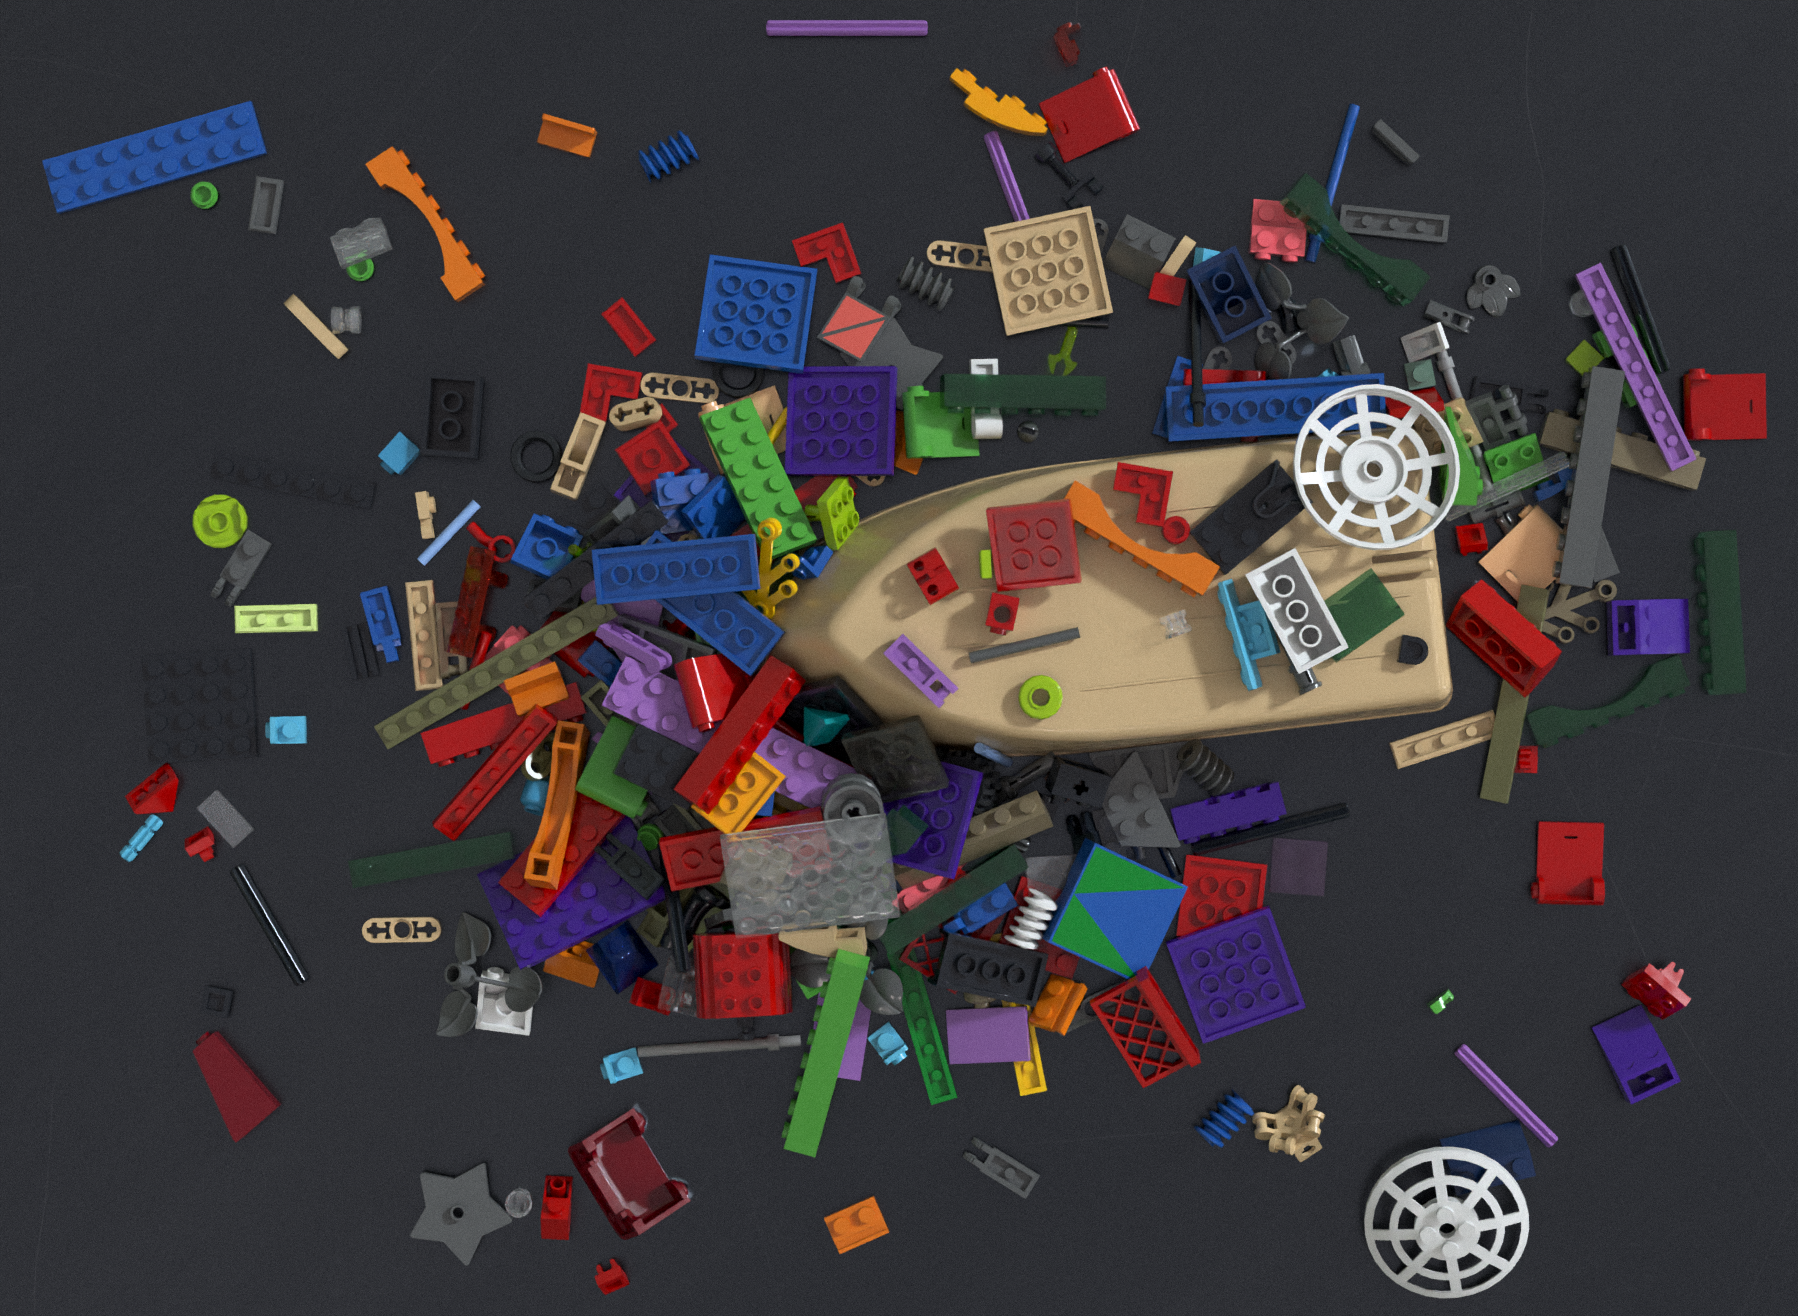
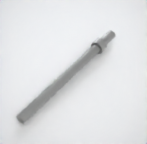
M1446 350L1436 353L1438 358L1436 364L1439 372H1443L1452 401L1455 398L1462 397L1452 368L1455 367L1452 357L1448 356ZM1479 444L1470 447L1475 466L1480 468V479L1483 481L1484 493L1495 491Z
M769 1034L766 1038H754L749 1041L737 1039L638 1046V1057L768 1048V1051L780 1050V1047L801 1046V1036L779 1037V1034Z

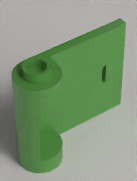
M924 386L907 387V392L902 393L907 459L979 456L978 439H973L971 430L970 391L929 392L924 391Z
M612 716L575 790L635 819L636 815L642 817L649 803L644 800L648 791L612 773L634 726Z

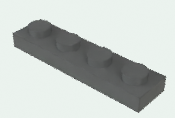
M1341 204L1338 232L1446 244L1450 216Z

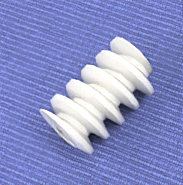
M1029 888L1034 896L1024 897L1029 906L1019 907L1024 916L1015 915L1014 919L1019 923V926L1010 925L1009 929L1014 933V936L1005 935L1004 938L1021 948L1037 949L1038 943L1035 939H1042L1043 933L1040 930H1046L1048 924L1045 920H1051L1053 917L1049 910H1057L1058 905L1046 894Z

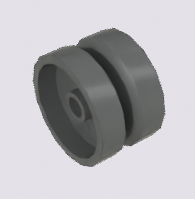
M843 774L831 780L823 790L821 798L823 817L826 827L833 836L841 841L856 843L865 841L876 834L883 822L884 809L879 790L872 780L860 774Z

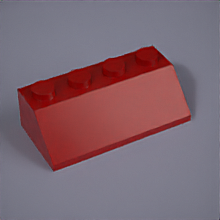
M1482 579L1460 597L1445 625L1524 698L1532 692L1554 667L1562 653L1553 641L1543 635L1534 624L1524 618L1514 606L1505 601L1494 588Z

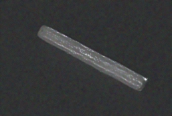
M1564 452L1558 453L1483 488L1482 495H1477L1476 505H1452L1445 516L1446 520H1454L1569 467L1567 455Z

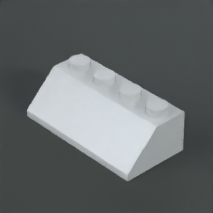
M1296 548L1246 574L1298 674L1349 648Z

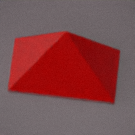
M165 763L125 797L135 814L173 812L179 780L170 764Z

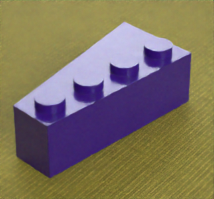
M1276 781L1169 808L1175 834L1179 841L1184 840V844L1200 841V835L1210 833L1211 837L1226 834V829L1236 827L1237 830L1253 827V822L1263 820V824L1279 820L1278 816L1287 814L1279 782Z

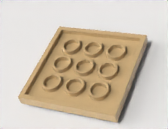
M1090 206L983 229L1006 336L1113 313Z

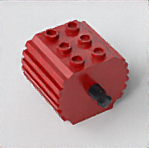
M780 929L715 931L693 935L697 1018H737V1027L742 1028V1033L738 1034V1039L749 1041L754 1039V1033L749 1032V1028L754 1026L753 1017L783 1015L793 1012L790 950L788 944L779 940Z

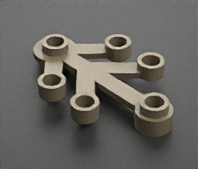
M1602 580L1595 586L1594 590L1568 600L1566 598L1571 586L1560 584L1552 605L1546 608L1542 632L1556 637L1563 644H1568L1573 640L1574 631L1570 627L1559 628L1545 621L1552 617L1560 618L1581 627L1588 634L1597 632L1600 627L1597 618H1586L1570 610L1596 600L1603 603L1613 600L1617 594V588L1612 581ZM1554 582L1550 583L1548 590L1551 591L1553 589ZM1603 586H1608L1611 589L1609 595H1604L1601 592ZM1587 621L1595 622L1596 628L1589 630L1586 627ZM1566 630L1570 633L1569 640L1562 639V631Z

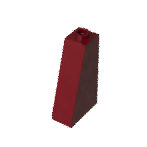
M207 1031L196 1041L198 1046L193 1050V1053L229 1133L235 1143H237L281 1104L218 1031L212 1034Z

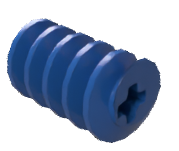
M679 130L677 131L678 140L669 135L667 136L668 145H665L661 140L657 142L658 150L649 145V155H646L642 150L638 151L639 161L650 183L651 174L657 179H661V169L668 175L671 174V164L676 169H681V159L689 165V155L699 160L688 135L685 136Z
M1234 1091V1097L1227 1094L1224 1096L1227 1105L1220 1102L1216 1104L1220 1111L1219 1113L1212 1110L1209 1111L1212 1118L1211 1121L1205 1118L1201 1120L1205 1127L1204 1129L1198 1126L1194 1127L1213 1147L1214 1145L1221 1148L1224 1146L1221 1137L1228 1140L1232 1138L1229 1129L1235 1132L1239 1131L1236 1121L1245 1124L1247 1121L1244 1113L1250 1116L1254 1115L1252 1108Z

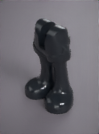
M710 884L694 887L693 893L682 911L687 947L692 942L693 935L696 934L703 917L712 908L716 907L725 910L733 906L732 901ZM668 926L663 932L660 944L663 948L673 951L670 927Z

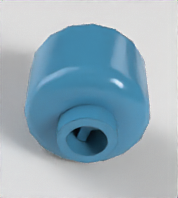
M547 775L538 781L526 780L520 797V802L525 806L524 810L526 812L543 816L550 776Z

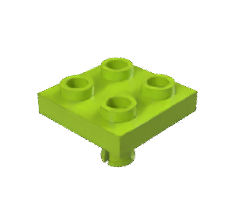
M838 476L818 499L817 505L808 504L804 511L806 516H810L807 517L809 522L821 521L826 545L831 550H838L859 525V514L855 511L853 502L854 492L852 487H850L848 476Z

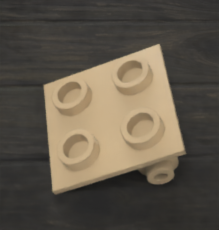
M1455 398V400L1444 404V409L1445 407H1451L1469 448L1484 442L1466 407L1464 398ZM1445 410L1437 412L1444 421ZM1419 415L1413 424L1429 455L1441 454L1442 441L1437 431L1423 415Z

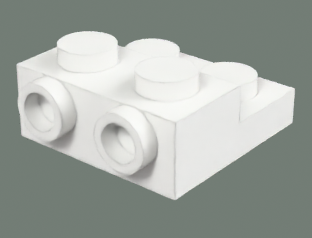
M491 967L487 971H482L481 977L509 983L510 974L504 973V970L501 968ZM479 982L478 1015L475 1029L529 1035L533 1007L525 1012L512 1011L505 1002V993L508 988Z

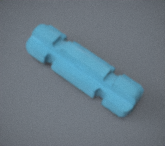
M152 814L147 818L146 824L141 826L128 841L129 845H125L119 854L128 862L133 861L138 855L137 851H141L153 837V832L162 826L163 821L158 816Z

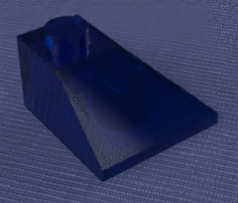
M628 920L586 950L617 995L636 982L638 977H643L659 965Z

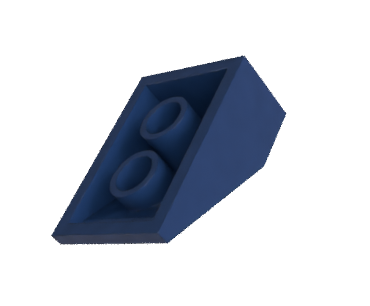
M1235 245L1186 270L1219 344H1223L1272 319Z

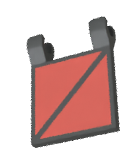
M854 276L848 285L846 293L817 338L863 364L890 320L901 309L902 304L898 298L889 296L881 312L857 299L865 290L866 284L862 278Z

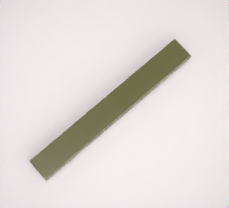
M1521 585L1517 611L1542 633L1550 590ZM1504 679L1480 798L1507 804L1529 695L1524 698Z

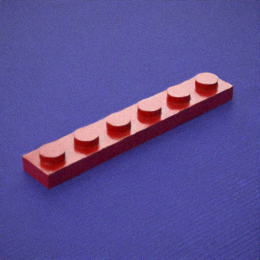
M535 704L433 820V827L455 841L555 727L557 718L538 704Z

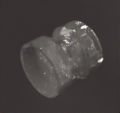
M351 306L349 309L332 307L331 328L333 334H342L343 331H350L352 334L361 333L362 318L360 306Z

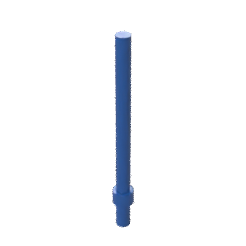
M1349 104L1314 228L1310 230L1308 237L1310 244L1305 258L1308 262H1316L1320 245L1325 241L1327 234L1325 227L1360 106L1355 104Z

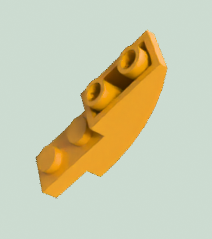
M956 68L951 74L950 81L969 96L964 101V106L977 116L1000 128L1015 133L1032 136H1044L1047 133L1048 128L1044 126L1047 122L1034 112L1031 115L1023 109L1026 105L1013 95L1010 98L1005 94L1000 102L996 100L998 96L986 86L983 89L975 83L977 80L975 76L966 69L961 72Z

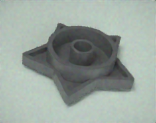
M894 317L884 329L863 364L842 352L840 353L848 366H896L898 368L896 408L903 410L902 393L907 392V387L922 386V383L943 359L941 354L911 345Z
M485 1163L477 1165L456 1178L427 1172L420 1174L426 1207L410 1236L416 1239L444 1242L464 1265L467 1266L471 1262L483 1235L513 1221V1218L489 1195ZM459 1207L463 1210L464 1214L462 1217L459 1218L454 1215L453 1211L455 1208Z

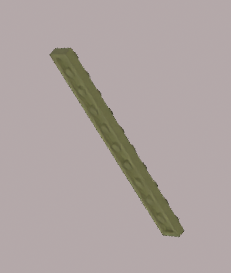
M596 597L381 721L374 728L386 748L390 749L502 684L504 680L514 677L598 628L600 625L612 620L619 613L613 603L597 605Z

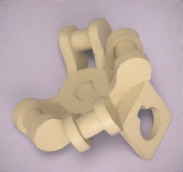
M1297 1085L1290 1094L1287 1106L1275 1114L1266 1112L1255 1113L1252 1116V1121L1257 1127L1254 1131L1255 1138L1260 1140L1270 1139V1152L1277 1153L1278 1150H1282L1287 1155L1295 1154L1299 1162H1303L1321 1150L1322 1146L1318 1140L1321 1134L1319 1124L1324 1121L1325 1114L1314 1110L1317 1096L1313 1093H1305L1304 1088ZM1300 1102L1303 1103L1302 1111L1297 1108ZM1267 1124H1274V1129L1267 1127ZM1306 1146H1313L1307 1152L1302 1153Z

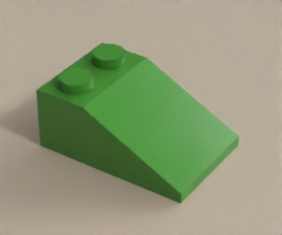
M1445 407L1444 422L1454 438L1460 465L1459 486L1452 505H1476L1477 495H1482L1483 490L1480 468L1475 466L1471 450L1451 407ZM1442 443L1441 453H1446L1444 445ZM1448 464L1439 466L1438 481L1442 500H1444L1448 487Z

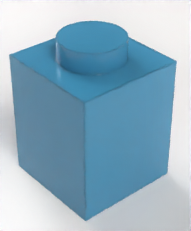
M399 432L378 455L383 460L380 465L391 475L394 472L402 475L420 455V448L402 432Z

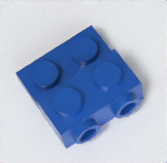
M700 468L684 470L685 476L675 477L674 472L659 473L658 479L650 481L653 501L669 520L666 525L658 530L659 532L670 534L693 531V528L681 511L709 484L708 473H701Z
M533 514L510 563L547 580L575 558L582 544L583 536L573 527H563L556 524L549 516Z

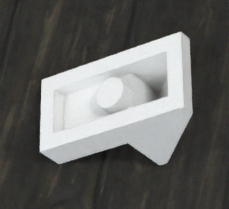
M1441 322L1401 337L1409 363L1450 349Z

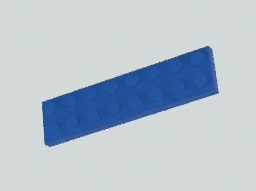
M248 101L46 159L42 162L58 214L263 156L267 152L253 103Z
M1384 373L1203 384V392L1206 394V406L1203 408L1204 425L1202 427L1193 426V410L1189 402L1192 385L1165 386L1168 441L1299 433L1306 419L1330 396L1344 389L1359 385H1384ZM1367 396L1369 413L1386 414L1385 397ZM1355 397L1332 406L1317 420L1330 431L1340 421L1357 414ZM1370 422L1371 429L1387 428V424ZM1354 424L1344 430H1359V425Z

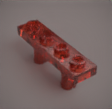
M470 546L459 600L455 610L453 627L449 637L448 653L472 658L476 639H480L482 631L492 634L490 642L495 638V627L481 624L480 619L488 586L503 589L508 581L505 573L492 570L496 551Z

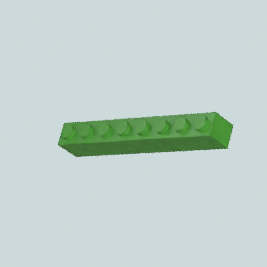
M838 949L836 958L830 957L826 973L831 974L829 982L823 981L819 997L825 999L823 1006L817 1005L813 1021L818 1022L816 1030L810 1029L807 1045H811L810 1053L804 1052L800 1068L805 1069L804 1076L798 1075L794 1091L799 1092L797 1100L791 1099L788 1115H792L791 1123L785 1122L781 1136L786 1139L784 1146L786 1150L812 1157L816 1156L870 957Z

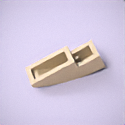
M580 412L550 488L552 493L572 501L578 499L606 422Z
M836 919L782 923L779 931L780 941L812 954L836 958L838 949L866 955L865 927L837 929Z

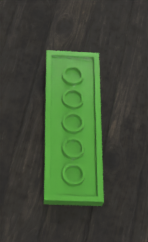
M751 398L701 415L700 422L752 534H755L760 551L762 539L759 537L757 529L758 525L767 518L777 519L782 526L781 535L773 540L772 559L816 543L817 538ZM764 527L765 532L770 535V530Z

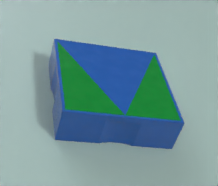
M1085 838L1068 873L1066 885L1055 901L1058 908L1055 911H1050L1053 917L1051 920H1046L1048 924L1047 929L1041 930L1043 933L1042 939L1126 979H1131L1137 976L1139 969L1146 966L1149 970L1188 886Z

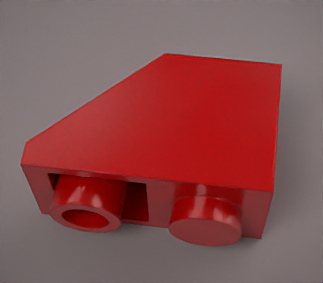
M546 1175L541 1211V1239L569 1240L573 1177Z

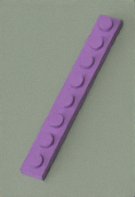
M1599 263L1574 275L1620 370L1625 371L1624 378L1670 472L1696 460L1695 454L1602 264Z

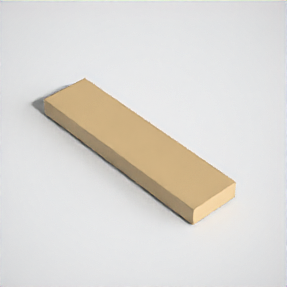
M433 580L405 583L415 691L438 689L443 686V679L441 678Z
M1493 710L1486 711L1390 742L1389 746L1397 769L1490 740L1495 723V714Z

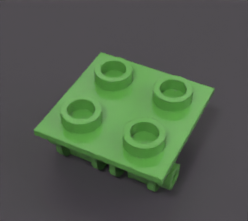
M1536 433L1489 449L1483 454L1485 463L1489 467L1497 498L1512 493L1517 489L1523 491L1549 481Z

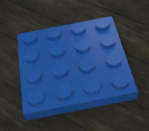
M710 255L695 359L803 374L817 269Z

